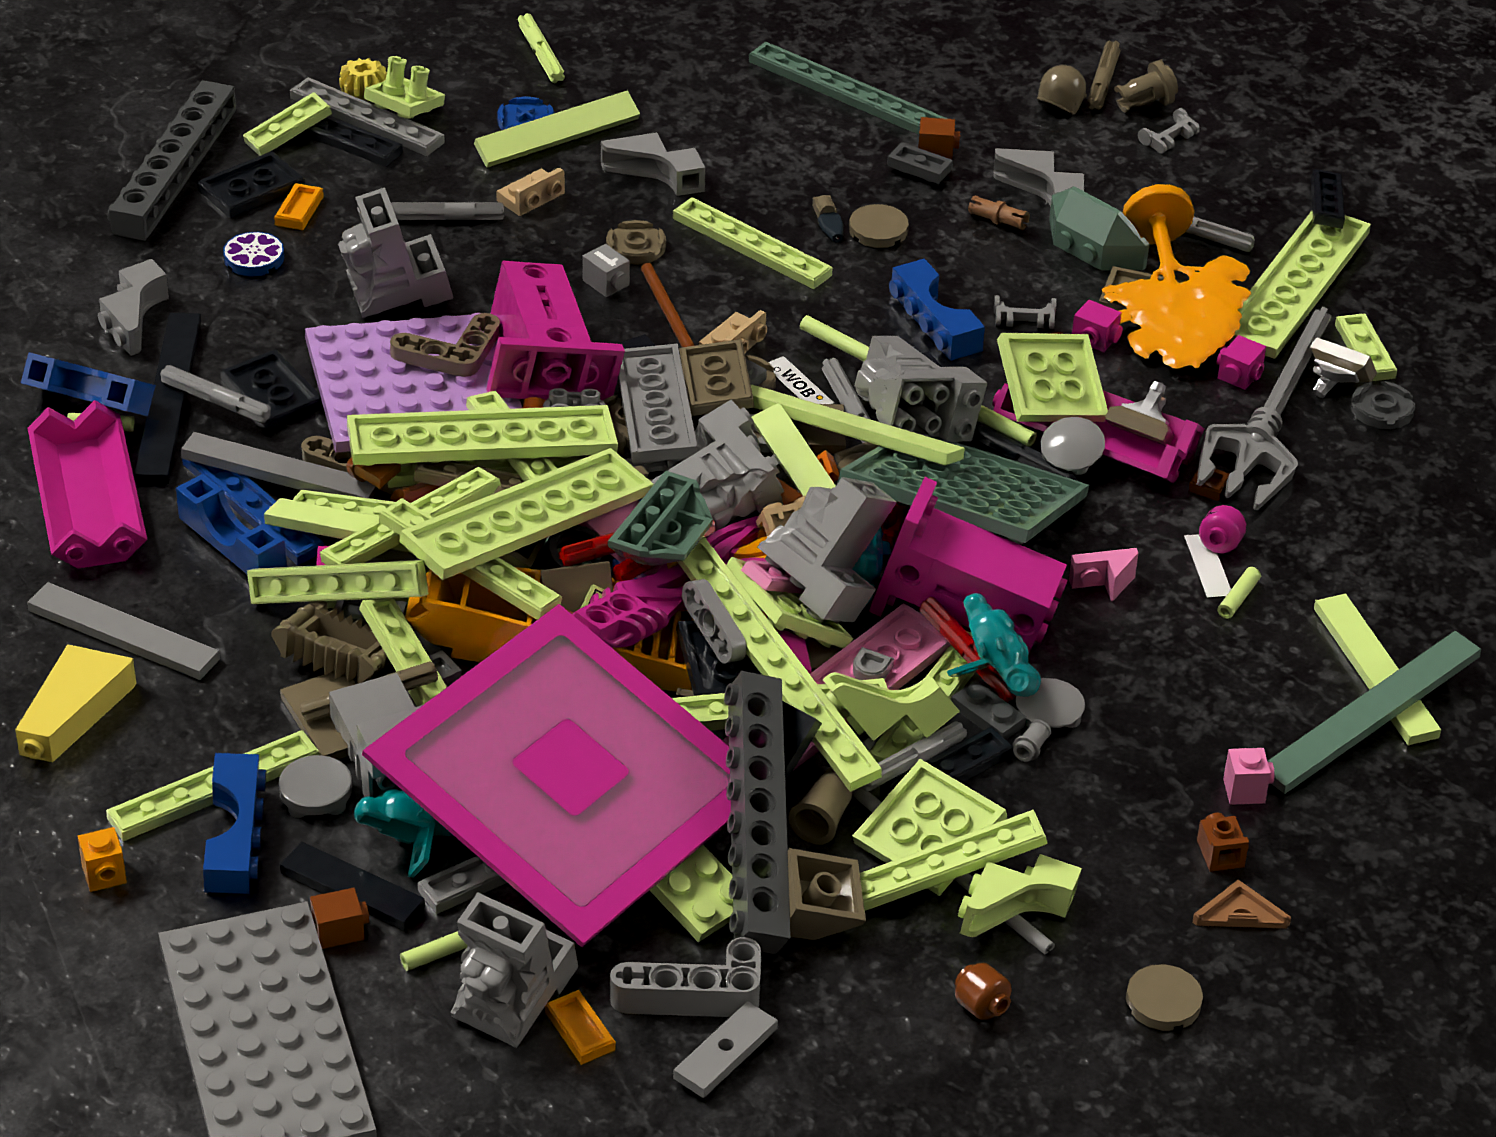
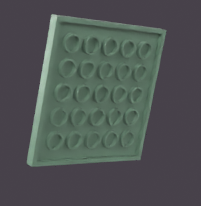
M931 437V438H934V439H937V440L944 441V440H943L942 438H940V437ZM957 442L947 443L964 447V459L946 466L878 446L840 469L838 482L841 477L873 482L897 503L901 502L910 505V507L924 477L937 481L932 494L938 497L935 509L989 532L1004 536L1003 538L1018 544L1028 542L1087 496L1089 484Z

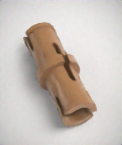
M975 195L971 200L976 203H969L968 211L970 214L991 219L992 223L997 225L1004 223L1024 230L1027 225L1023 224V222H1029L1030 214L1028 211L1007 206L1006 202L1000 200L993 202Z

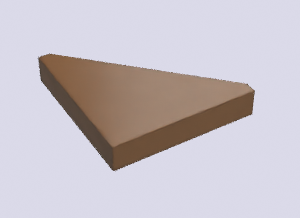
M1237 880L1195 912L1192 923L1196 926L1286 929L1290 926L1291 916L1243 882Z

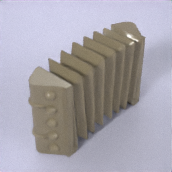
M313 601L304 607L298 608L295 614L287 620H282L280 625L271 632V636L281 653L280 657L287 658L294 654L293 662L303 658V667L313 662V672L324 667L325 675L335 671V679L346 673L348 682L357 677V682L362 683L369 681L391 663L368 623L362 627V618L353 623L352 614L344 619V611H341L339 614H337V608L328 611L326 601Z

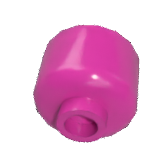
M1227 505L1214 507L1207 513L1199 526V537L1203 545L1210 551L1220 554L1234 550L1246 533L1244 516L1239 510Z

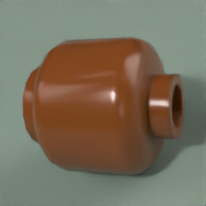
M977 963L975 965H968L958 974L955 980L956 1000L978 1019L988 1020L995 1016H1000L1010 1006L1011 983L989 964Z

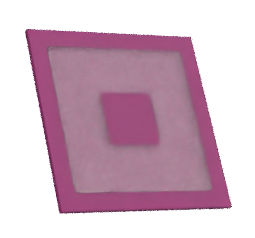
M560 604L362 751V756L581 947L586 945L725 827L731 812V800H728L726 796L727 786L730 781V768L726 767V755L729 746Z

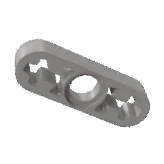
M705 579L686 582L682 589L683 603L719 661L731 663L743 660L746 655L745 638L711 584Z

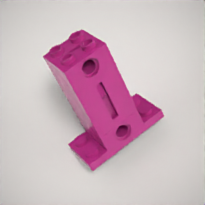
M502 261L491 308V314L497 316L500 320V334L486 388L487 392L497 391L501 398L526 399L538 397L547 400L549 398V391L555 388L565 389L568 392L595 389L600 392V399L602 401L613 396L625 350L622 344L591 342L563 265Z
M924 477L904 520L869 612L881 617L886 605L893 607L897 598L920 607L924 600L934 597L960 625L969 628L968 616L963 601L970 594L980 593L985 597L992 609L1004 610L1014 622L1015 632L1021 635L1030 652L1034 641L1041 644L1049 626L1043 621L1047 620L1050 622L1059 604L1053 598L1060 599L1068 580L1062 578L1067 564L935 509L938 497L932 494L937 481Z

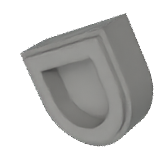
M862 647L853 661V675L858 680L885 679L893 668L894 658Z

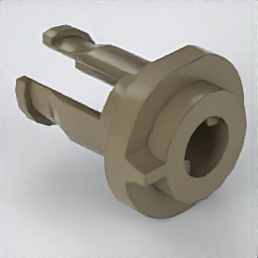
M1162 59L1154 61L1148 65V74L1132 79L1123 86L1117 85L1114 87L1115 92H1119L1122 96L1116 102L1124 113L1128 112L1132 107H1141L1156 100H1159L1164 106L1172 104L1175 101V94L1178 93L1176 77L1172 69L1168 65H1164Z

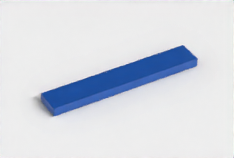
M182 458L183 465L196 477L204 474L222 488L229 506L254 528L265 523L264 513L276 500L248 476ZM267 525L285 540L286 556L297 566L317 556L318 546H324V542L313 533Z

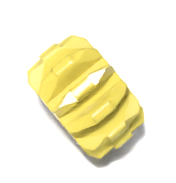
M358 58L357 61L349 60L347 65L341 66L339 78L341 91L361 100H366L364 99L365 88L386 80V67L382 66L380 61H371L370 58L366 60Z

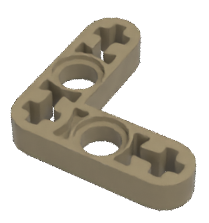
M490 313L475 315L456 345L410 333H398L391 337L390 356L394 360L455 376L466 377L475 375L499 337L500 320L497 316ZM469 344H480V345H479V346H473V345H469ZM428 354H439V356H431Z

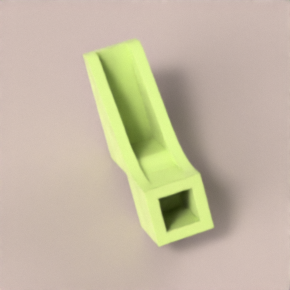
M837 672L830 673L823 679L830 689L825 695L838 711L845 707L851 714L846 720L859 735L865 731L873 741L900 719L905 722L912 732L919 728L924 736L928 738L960 712L930 674L919 683L902 690L885 689Z
M1039 854L1034 868L1027 866L1025 873L987 861L982 874L975 873L968 891V894L972 896L965 895L960 905L958 917L963 918L960 934L976 937L1006 920L1028 911L1047 912L1065 918L1075 896L1082 868Z

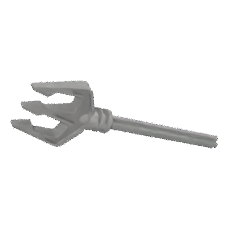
M1322 307L1321 310H1314L1264 407H1260L1253 412L1247 425L1212 424L1208 426L1201 446L1197 476L1198 486H1202L1213 475L1215 466L1210 458L1215 449L1233 452L1237 456L1235 470L1229 474L1227 479L1226 498L1231 497L1241 488L1244 477L1256 465H1263L1276 473L1270 484L1258 486L1255 494L1254 510H1259L1292 480L1298 461L1276 438L1283 422L1280 415L1313 354L1311 345L1316 337H1322L1332 315L1327 314V308Z

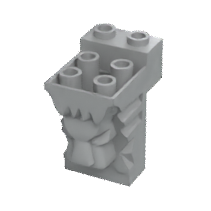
M385 188L355 197L362 223L345 230L342 233L343 240L338 243V246L348 268L346 272L362 318L379 314L421 299L424 308L453 299L448 277L432 235L404 242L398 220Z
M872 336L867 358L863 362L861 370L857 373L854 386L857 394L864 401H869L871 408L876 410V416L880 423L927 437L939 436L945 442L972 441L987 382L967 367L938 366L899 336Z
M731 399L700 418L698 421L706 447L668 471L697 480L700 493L705 499L711 516L715 521L716 531L724 528L731 520L736 521L738 516L746 517L755 510L761 513L764 507L777 502H781L783 505L781 493L784 492V489L776 477L779 470L770 456L764 457L760 453L759 440L751 429L754 421L749 412L744 407L739 409ZM661 475L653 479L651 482L655 484L656 481L661 477Z
M841 477L835 488L833 487L832 489L810 487L801 509L793 512L785 526L779 525L764 541L760 542L757 548L767 555L765 560L779 570L784 569L791 575L790 581L795 586L804 590L799 600L808 607L806 611L810 616L820 622H824V620H831L835 623L840 621L855 622L876 591V588L852 570V568L897 502L873 482Z
M397 673L330 691V716L337 732L341 733L342 739L348 744V755L350 761L355 762L357 779L362 780L364 797L376 798L382 796L388 789H400L362 756V751L423 705L414 706Z
M477 892L457 921L458 935L467 944V948L461 956V962L463 963L461 964L460 979L463 985L458 990L456 1002L451 1010V1017L517 1048L552 995L556 994L559 996L577 970L578 961L574 942L546 930L543 922Z

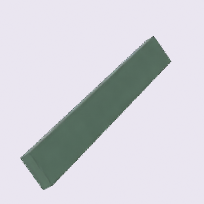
M764 42L749 54V62L918 135L921 117L948 119L768 42Z
M1457 631L1452 632L1269 759L1268 762H1272L1274 766V782L1272 785L1286 794L1480 657L1481 648Z

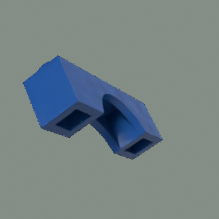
M925 258L893 267L892 281L889 283L891 295L895 299L897 298L907 314L912 316L920 325L921 330L927 333L934 341L938 350L942 351L950 361L983 351L985 326L970 309H953L936 302L938 299L939 274Z
M30 352L28 353L21 380L22 384L91 402L96 400L105 406L148 416L156 386Z
M201 474L176 487L179 518L246 574L247 570L287 567L285 540L265 523L252 530L245 527L231 510L223 489L206 475Z
M215 753L212 777L213 804L230 812L235 817L236 822L222 835L206 840L203 865L204 892L249 894L250 880L258 878L259 858L253 856V849H260L261 827H255L256 820H263L264 798H258V791H265L266 769H259V754Z

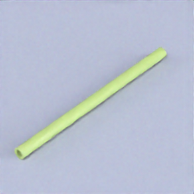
M808 315L802 319L800 323L801 330L863 362L866 360L869 347ZM981 405L977 421L1028 447L1034 444L1037 437L1036 432Z

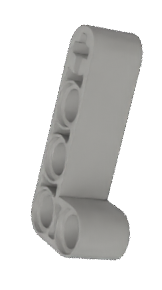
M747 937L732 940L727 946L726 965L620 963L610 973L611 1006L616 1011L625 1014L731 1017L748 1001L759 1007L760 945L755 940Z

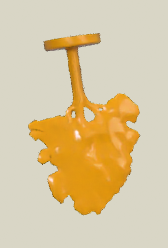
M1155 184L1142 188L1133 194L1125 203L1122 213L1135 226L1141 238L1144 237L1149 244H1156L1160 266L1153 272L1150 279H1139L1118 285L1110 284L1102 289V292L1105 294L1103 298L1107 299L1110 303L1117 301L1127 308L1119 310L1121 312L1120 324L1130 320L1132 323L1140 325V329L1129 333L1127 336L1134 353L1148 359L1151 353L1158 351L1163 356L1162 362L1174 369H1181L1188 365L1199 368L1201 363H1204L1218 348H1223L1226 342L1230 341L1235 335V331L1240 329L1242 314L1238 309L1243 307V302L1251 295V291L1245 287L1236 286L1232 281H1245L1250 270L1246 264L1225 255L1207 262L1204 267L1181 265L1174 257L1171 241L1183 235L1192 224L1194 217L1192 201L1182 188L1170 184ZM1174 271L1187 274L1190 277L1189 280L1181 283L1177 282ZM1159 275H1163L1164 279L1159 281Z

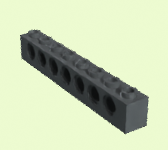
M202 80L197 88L191 92L185 105L180 107L177 116L172 122H169L167 130L162 137L157 139L152 151L145 156L142 165L138 170L134 171L126 187L121 189L120 195L114 204L109 206L107 219L111 222L113 235L147 240L235 113L234 86Z
M741 671L736 679L727 685L724 695V702L728 705L725 734L729 736L726 767L730 768V781L727 786L726 796L728 800H731V812L727 821V830L731 833L732 843L728 853V864L732 866L729 897L733 899V912L730 917L729 928L730 932L734 933V939L740 937L751 938L760 945L761 952L777 954L790 939L782 679Z

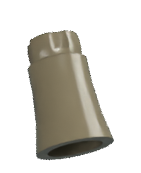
M828 768L823 775L818 777L803 799L790 810L788 816L790 827L804 841L816 845L829 843L835 836L839 821L851 801L854 791L850 792L832 768Z

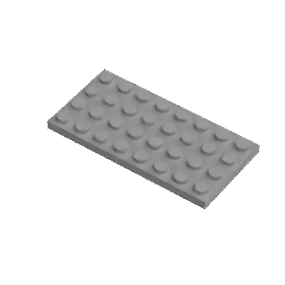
M308 901L158 933L209 1137H377L374 1120Z

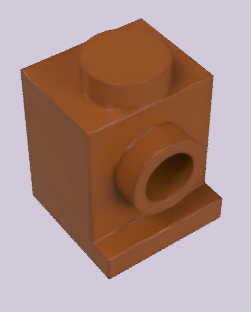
M1217 812L1208 815L1204 820H1200L1197 842L1209 872L1245 867L1249 840L1243 836L1236 816L1225 817L1222 813ZM1230 849L1231 853L1220 854L1221 850Z

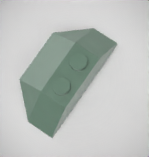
M1075 186L1052 195L1049 221L1055 246L1099 270H1112L1113 266L1130 270H1144L1146 268L1149 242L1144 237H1140L1135 226L1120 210Z
M665 471L610 537L608 547L619 556L649 566L685 560L713 523V518L705 499L700 493L697 480Z

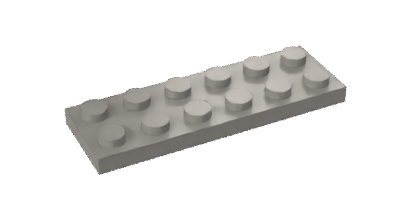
M678 344L624 349L625 353L618 379L632 464H651L655 461L673 459L682 461L697 453L696 436Z

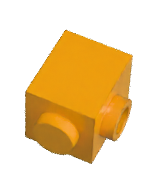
M114 827L77 836L82 868L90 892L127 883L123 852Z

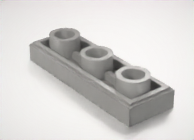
M749 1001L746 1002L673 1070V1079L702 1098L706 1097L777 1030L778 1020Z

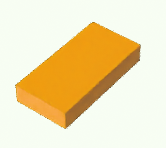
M295 183L274 216L275 225L304 230L324 197L323 188Z
M580 990L552 1000L545 1005L546 1015L581 1065L616 1050V1041Z

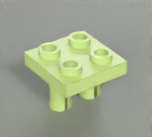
M398 56L388 58L386 80L366 87L364 92V99L375 103L376 107L390 109L397 112L399 117L407 119L443 106L445 94L427 87L430 71L428 68L412 66L411 79L404 78L407 60L401 59Z

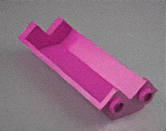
M1004 383L1002 389L996 392L993 398V411L1024 427L1043 434L1053 423L1017 422L1009 387L1006 383ZM1103 390L1108 410L1109 407L1121 406L1122 403H1135ZM1162 412V416L1169 422L1168 426L1174 434L1171 445L1167 444L1165 446L1114 427L1106 420L1105 422H1093L1099 426L1104 434L1105 448L1102 453L1103 457L1174 483L1179 477L1180 471L1178 469L1181 463L1188 465L1193 459L1205 428L1187 419L1184 421Z
M96 400L74 421L47 407L28 427V433L51 555L78 569L126 561L147 541V535L120 414Z

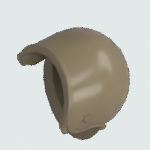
M1054 66L1041 79L1037 101L1050 103L1074 115L1079 110L1084 97L1087 98L1085 79L1080 71L1072 66Z

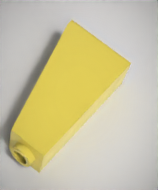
M67 644L15 729L19 755L54 762L135 687L136 676L133 658Z

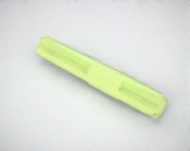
M526 13L524 16L520 15L517 19L519 27L550 81L553 83L563 81L565 78L564 70L532 15Z

